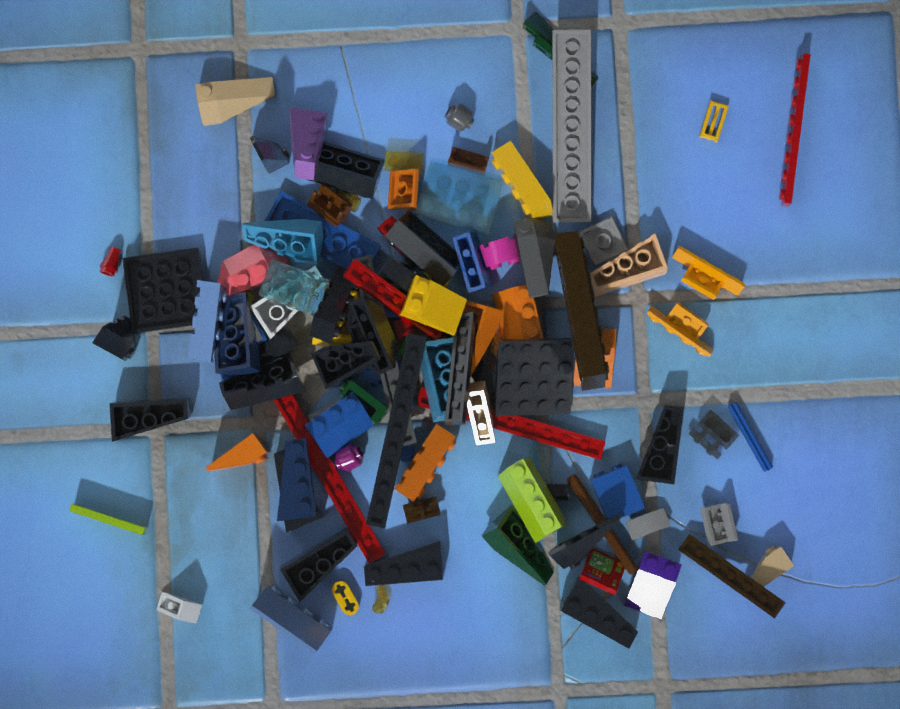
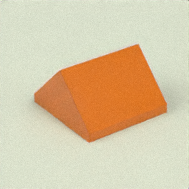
M419 169L390 171L388 209L417 211Z

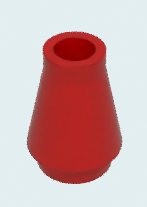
M110 247L109 252L99 266L100 273L110 277H114L115 273H118L121 250Z

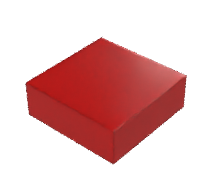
M402 318L392 321L399 340L407 337L408 333H417L415 327Z

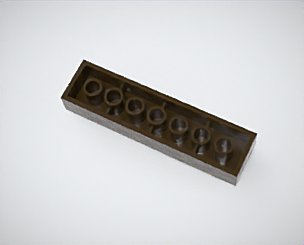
M578 231L555 234V253L571 337L574 340L573 347L581 389L585 391L605 387L606 380H609L608 362H605L604 355H606L604 343L601 344L602 331L597 321V307L594 308L595 296L590 286L591 275L590 272H587L588 261L583 250L584 240L583 237H579Z

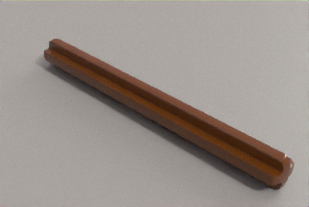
M573 474L568 477L567 482L594 523L597 525L605 521L606 518L578 476ZM611 529L604 538L628 574L631 575L638 570V566L614 530Z

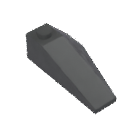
M533 218L513 222L514 234L517 237L529 298L549 295L555 248L552 225Z

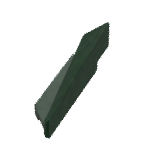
M535 12L525 20L523 29L535 38L533 46L552 60V30L554 29L539 13ZM591 70L592 88L598 80V76Z

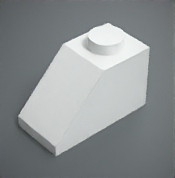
M162 592L156 610L177 620L197 623L202 605L183 597Z

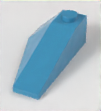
M294 219L242 223L244 241L263 249H273L277 251L278 255L283 256L285 254L294 258L295 262L318 266L323 243L322 221Z

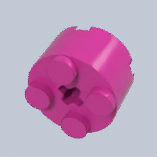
M516 234L512 235V240L508 236L486 244V248H484L483 244L479 245L485 267H489L490 270L502 267L501 263L506 261L508 265L520 261L519 257L521 256Z

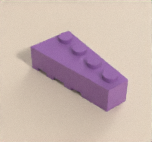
M290 107L289 127L295 178L314 180L327 131L328 113Z

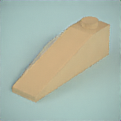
M273 77L195 84L203 126L224 123L228 119L244 113L247 109L275 97Z

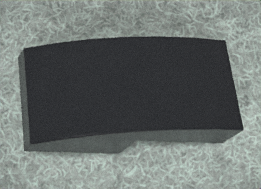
M481 359L471 377L476 382L485 381L488 393L493 396L495 394L496 372Z

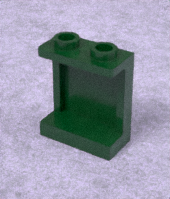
M352 380L349 383L345 382L339 390L341 398L346 397L350 392H354L377 411L371 417V420L377 425L389 412L386 406Z

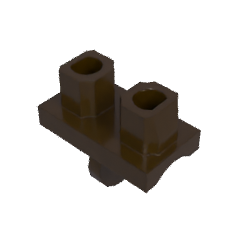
M436 496L403 505L407 524L441 515Z

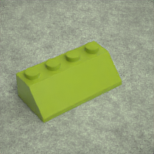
M530 457L521 459L498 475L499 480L535 543L568 525Z

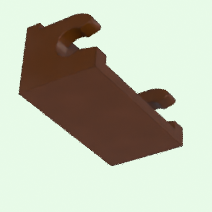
M452 147L448 166L484 176L489 157Z
M325 183L320 185L318 192L316 190L313 191L307 203L308 207L334 227H338L347 220L353 206Z

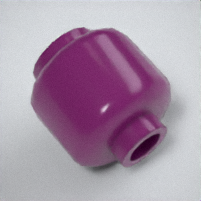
M349 443L336 452L334 461L339 469L342 468L344 471L350 472L362 465L364 454L358 445Z

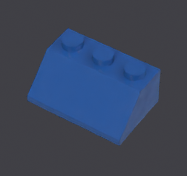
M352 392L307 423L305 428L325 457L328 458L370 429L374 424L363 405Z

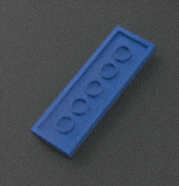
M282 191L264 220L308 219L322 221L323 243L320 256L344 268L349 267L352 259L371 255L373 262L381 248L380 244L343 224L334 227L306 204Z

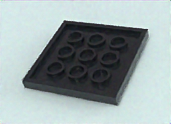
M198 247L122 258L132 334L192 326L193 315L198 311L194 304L195 296L200 294L197 280L203 281Z
M572 338L497 340L495 416L571 414L574 340Z

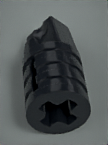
M569 483L546 484L555 501H569Z

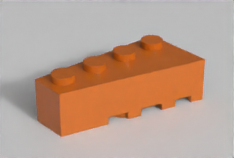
M436 424L394 489L413 502L416 498L420 500L426 491L423 487L426 483L430 484L436 476L433 473L437 466L441 468L445 462L446 457L444 455L446 451H452L457 443L454 440L456 436Z

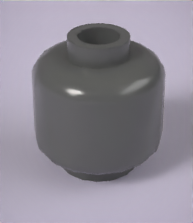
M460 103L452 104L445 114L447 124L458 131H463L465 128L469 129L474 122V118H472L473 111Z

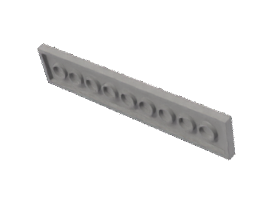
M552 30L553 222H591V30Z

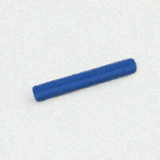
M737 402L728 405V409L762 470L766 472L772 469L771 461Z

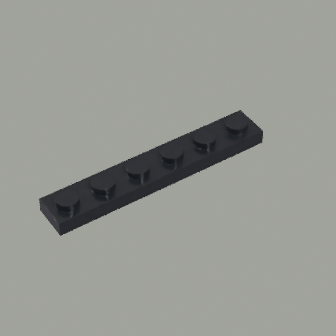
M474 312L462 313L453 339L444 422L447 425L466 424L477 314Z

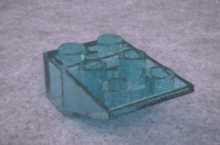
M271 259L259 296L314 316L320 301L323 300L330 280Z

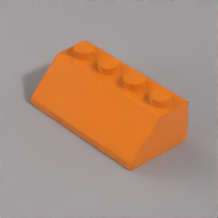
M526 284L492 294L495 308L503 311L499 323L503 339H543L534 298H529Z

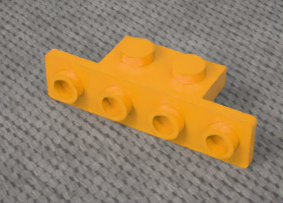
M681 246L677 248L672 256L673 259L688 267L681 281L713 300L717 297L721 287L737 296L745 287V283L738 278L731 276L721 268H717Z
M679 302L675 304L667 316L655 307L650 306L646 314L649 315L653 322H659L665 326L666 331L678 335L683 343L695 347L699 354L708 357L712 355L714 349L699 339L708 327V322Z

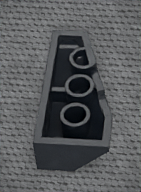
M622 511L558 544L548 552L549 556L563 569L567 567L573 569L581 564L580 561L614 527L625 513Z

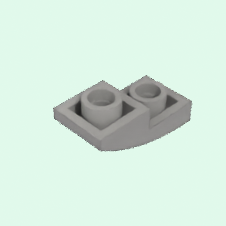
M664 508L625 522L632 540L671 526Z

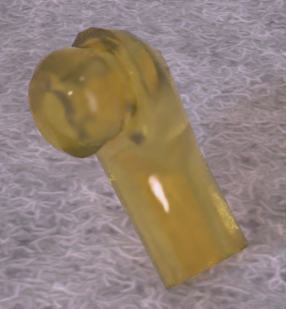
M384 585L375 588L378 599L373 604L372 610L376 614L383 613L390 602Z

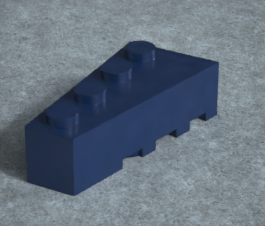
M308 439L287 440L277 521L317 516Z

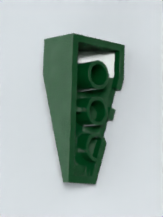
M513 505L509 506L488 525L482 537L492 549L542 585H546L554 571L544 553L536 547L532 536H530L523 520Z

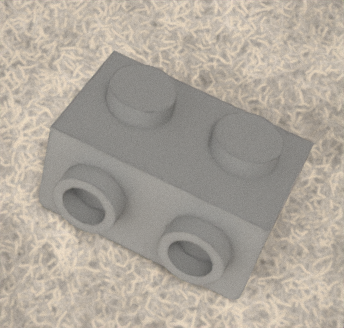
M729 502L700 508L708 546L738 540L733 510Z

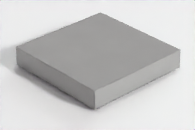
M613 216L578 232L579 237H583L584 247L594 267L629 250Z

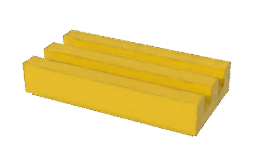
M710 101L700 132V138L718 142L728 105ZM716 106L709 132L705 134L712 108ZM723 108L716 135L712 136L719 110Z

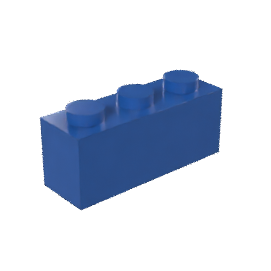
M467 232L452 237L468 293L493 287L488 268L485 267L479 247L481 244L477 232Z

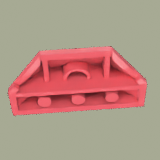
M252 245L223 260L217 283H221L225 287V291L228 292V298L229 295L250 292L292 270V267L285 254L281 256L273 249H263Z

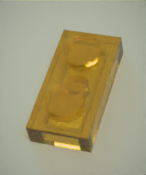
M385 151L384 171L419 169V173H422L424 154Z

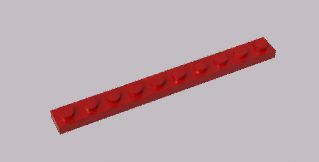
M421 387L416 406L430 410L426 389ZM467 406L466 421H470V422H471L470 415H469V411H468V406ZM491 408L494 429L601 460L605 441L521 416H495L494 408Z
M291 395L275 399L276 406L295 438L308 439L311 465L368 563L370 564L386 554L370 525H366L367 520L330 457H325L306 430L305 425L309 421L295 397Z

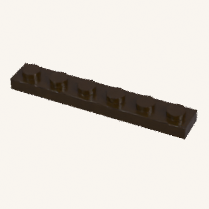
M689 534L678 550L774 619L786 604L782 599Z

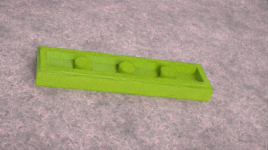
M71 504L69 509L70 512L140 535L146 534L148 527L78 504Z

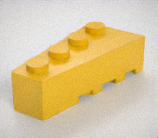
M509 141L491 152L493 157L491 162L494 168L501 171V178L506 185L509 184L511 187V193L521 203L524 213L529 218L543 221L553 215L550 198L513 143Z

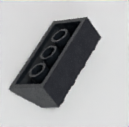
M324 142L315 178L308 181L320 184L325 183L329 187L373 199L385 160Z
M410 210L385 235L392 246L399 248L407 259L414 261L421 271L426 272L431 276L433 282L444 286L461 267L456 250Z

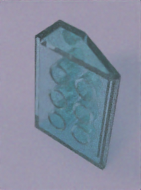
M431 161L415 214L420 218L489 236L504 181Z

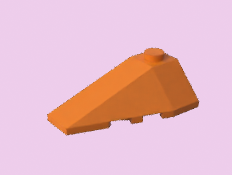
M467 301L463 313L474 312L477 314L471 366L472 376L498 330L503 311Z

